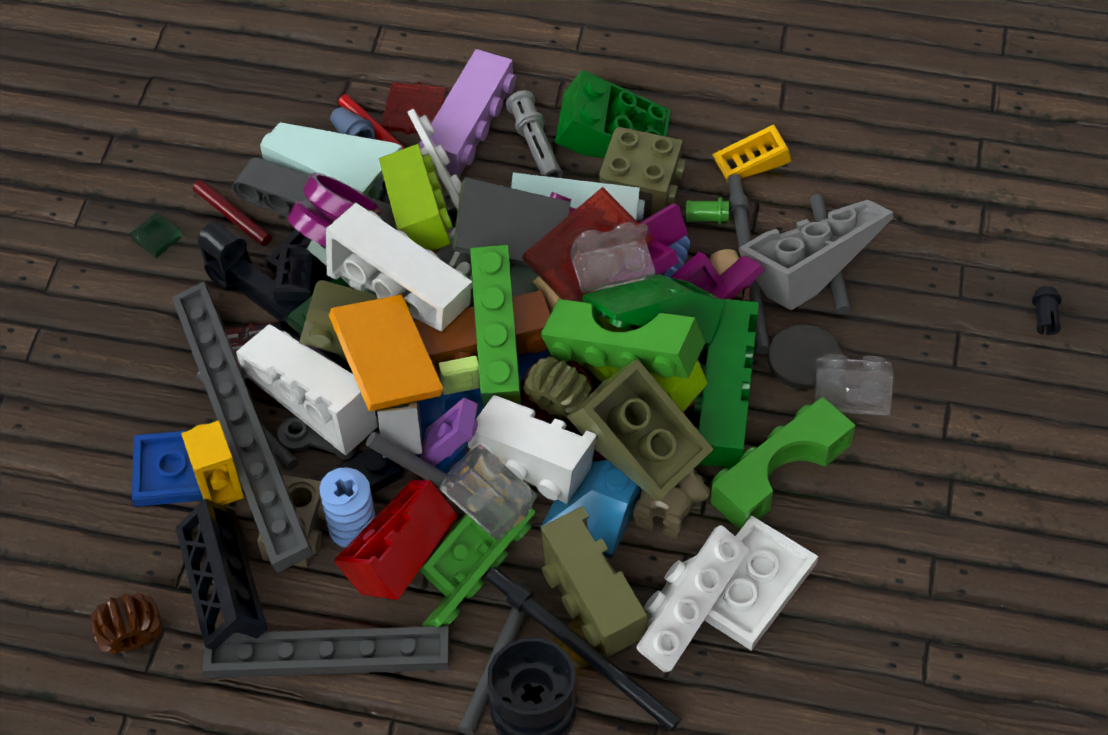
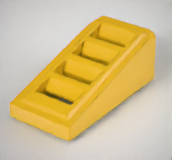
M774 124L712 154L727 183L728 177L733 174L740 175L742 179L791 162L789 149ZM768 147H772V148H773L772 150H770V151H768V152H767V150H766V148H768ZM759 150L761 155L755 157L753 152ZM746 154L749 161L743 163L740 156ZM733 159L737 167L731 170L726 160Z

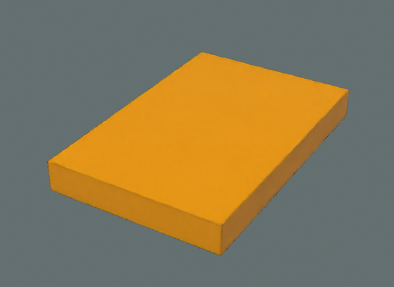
M402 294L331 308L329 318L369 412L441 396L443 386Z

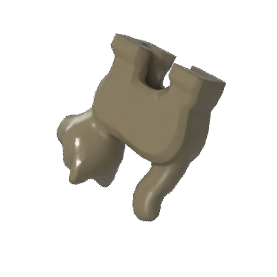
M694 469L679 482L678 487H674L660 501H656L641 488L640 499L636 502L633 510L635 524L652 530L654 525L652 518L655 516L664 518L662 534L678 539L682 530V521L689 514L692 505L705 501L710 494V488L706 486L703 477L697 474Z

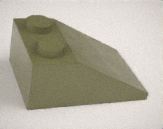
M638 359L616 371L567 416L582 436L586 430L597 434L594 449L656 501H660L714 450Z

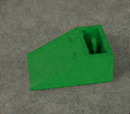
M581 70L563 94L555 143L583 156L605 158L616 128L622 127L667 137L671 110L587 71Z
M661 274L583 294L582 297L584 302L592 303L598 316L610 319V324L627 330H631L632 325L643 327L659 313L695 317L705 343L711 344L725 303L723 299L691 282Z

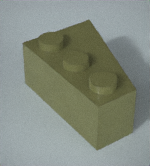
M581 506L541 527L545 566L542 567V572L551 588L558 587L562 593V602L568 614L572 618L577 616L582 622V631L588 643L593 647L598 646L603 655L608 658L642 639L648 630L647 614L621 571L616 573L602 554L608 551L603 539L594 541L587 529L589 515L585 508Z

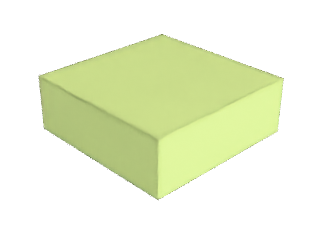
M477 356L439 363L444 395L480 388Z

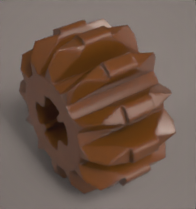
M124 593L122 597H111L108 603L99 604L97 610L90 615L92 622L90 626L95 642L98 643L100 651H109L110 654H117L121 651L129 653L133 649H142L143 645L153 643L155 637L162 632V621L157 605L151 596H144L142 593H135L131 596Z

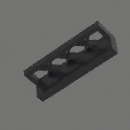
M205 498L176 526V531L205 648L215 651L235 631L257 639L267 630L236 513L230 508ZM200 524L195 542H193L191 531ZM206 550L207 558L203 570L201 571L200 563L204 551ZM213 579L215 587L209 602L207 594ZM222 610L224 622L215 629L219 612Z

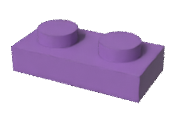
M463 398L426 429L420 459L435 467L446 457L452 456L454 451L462 444L471 441L478 427V422L475 420L478 404Z

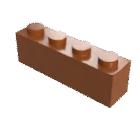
M542 290L514 296L513 310L517 356L527 353H540L546 350L547 346L540 334L550 317V312ZM474 306L466 308L442 332L420 320H414L437 375H440V362L477 356L478 360Z

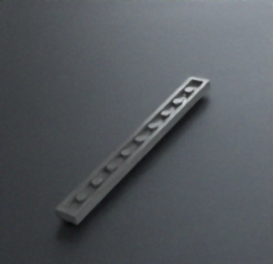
M203 281L173 296L172 300L216 418L219 420L237 474L271 565L279 573L314 554L211 292Z

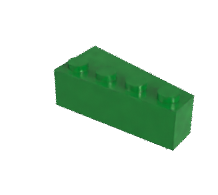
M723 299L725 303L711 344L705 343L701 350V356H707V363L700 364L708 384L703 390V395H698L695 398L693 417L700 418L699 427H694L714 449L698 465L732 468L740 462L744 451L759 302Z

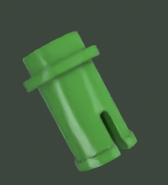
M719 197L718 201L687 200L686 222H718V225H722V222H729V201H723L722 197Z

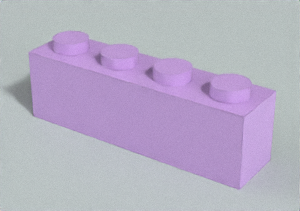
M475 49L432 121L431 125L435 134L430 137L435 146L441 144L451 162L445 165L449 174H456L460 177L465 166L471 165L475 157L477 145L480 141L486 139L492 119L494 117L497 118L501 113L504 98L507 93L511 94L513 92L517 77L513 74L512 59ZM422 140L420 141V149L425 147Z

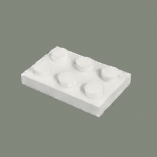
M753 516L749 518L735 536L748 547L749 551L704 619V621L751 651L816 566L818 560L817 555Z

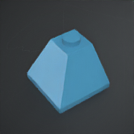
M610 461L592 462L591 470L568 504L558 499L554 500L541 527L583 506L589 515L587 519L588 531L594 541L603 539L608 551L602 554L612 559L633 516L635 504L640 499L641 487Z

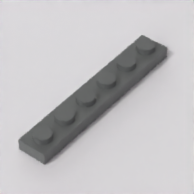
M448 626L280 631L264 632L257 639L242 633H233L215 651L205 648L204 645L202 671L205 678L449 670Z

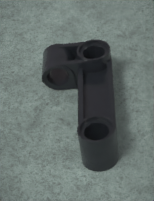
M215 220L208 223L199 234L198 245L204 260V269L209 278L223 289L229 285L234 287L277 319L282 331L287 332L293 339L299 342L301 334L288 325V315L305 301L274 300L273 290L275 281L252 265L245 239L220 221Z

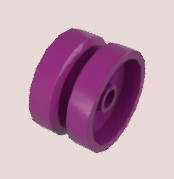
M314 172L310 174L302 189L308 200L296 201L287 218L296 230L314 242L326 247V228L355 203L368 211L375 212L378 216L382 211L373 200L360 191L333 177Z

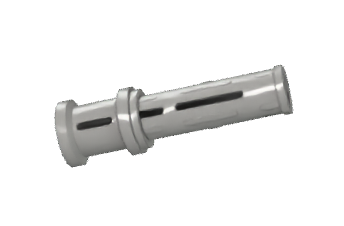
M523 90L512 94L506 101L507 110L514 115L516 131L525 137L541 176L562 178L563 171L559 167L552 147L543 130L545 120L543 115L537 112L535 108L536 100L533 93Z

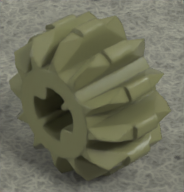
M554 357L540 358L537 364H534L528 372V377L523 387L525 393L529 395V400L536 403L539 409L547 411L550 416L556 415L564 420L589 397L592 388L586 382L587 378L585 375L579 374L576 371V367L567 365L564 360L559 362Z

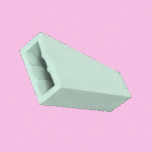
M281 122L271 133L265 135L260 144L264 160L309 176L314 172L325 174L376 200L380 199L384 190L382 188L384 178L378 158L402 150L401 145L392 142Z
M513 173L511 185L513 189L550 197L551 192L572 199L570 207L583 211L584 206L587 205L604 212L603 220L616 224L618 218L635 224L636 220L642 221L645 200L639 199V187ZM577 229L571 232L566 239L582 231H585L589 238L594 236L587 229Z

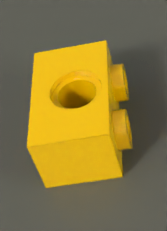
M219 420L209 424L197 425L192 430L181 433L203 500L206 498L223 506L243 499L244 495L233 458Z

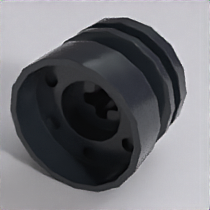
M521 638L506 644L494 655L488 667V693L491 720L499 735H567L576 719L575 666L569 654L558 644L546 639Z

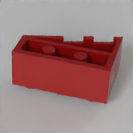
M411 480L333 561L361 595L399 600L439 541L449 531L451 524L458 515L430 480Z

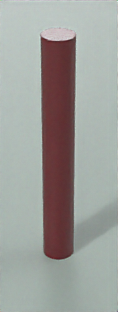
M203 180L195 182L193 185L194 192L261 246L264 247L270 243L272 236Z

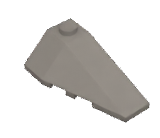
M867 199L830 211L827 219L810 223L808 219L796 222V229L781 234L777 229L765 232L739 247V254L741 257L746 256L760 263L764 271L756 277V281L766 297L789 310H793L816 296L894 218L893 211Z

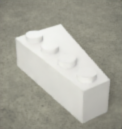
M355 203L326 228L328 276L336 280L343 276L350 280V287L359 291L368 288L377 294V299L402 294L413 318L441 332L470 305L472 281L468 279L465 273L458 269H453L440 260L433 251L425 250L412 241L406 233L396 230L382 221L375 212L368 211Z
M268 324L236 351L241 371L245 376L345 456L378 427L375 411H368L354 375L309 347L299 344L287 332H282Z

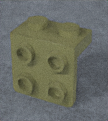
M622 127L616 128L599 173V180L605 184L639 187V191L651 193L652 216L670 204L676 203L679 186L675 184L677 179L683 180L687 160L681 159L683 140Z
M324 280L318 281L314 288L299 344L345 356L329 318L331 308L375 300L377 295Z

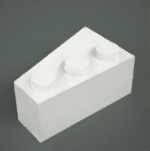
M493 395L476 419L478 427L474 437L468 442V447L479 459L487 462L491 460L503 467L505 472L512 478L519 481L525 480L536 486L538 491L546 498L551 500L558 499L568 504L591 470L597 434L586 430L583 436L565 430L567 425L564 421L555 418L549 424L534 418L536 414L534 410Z

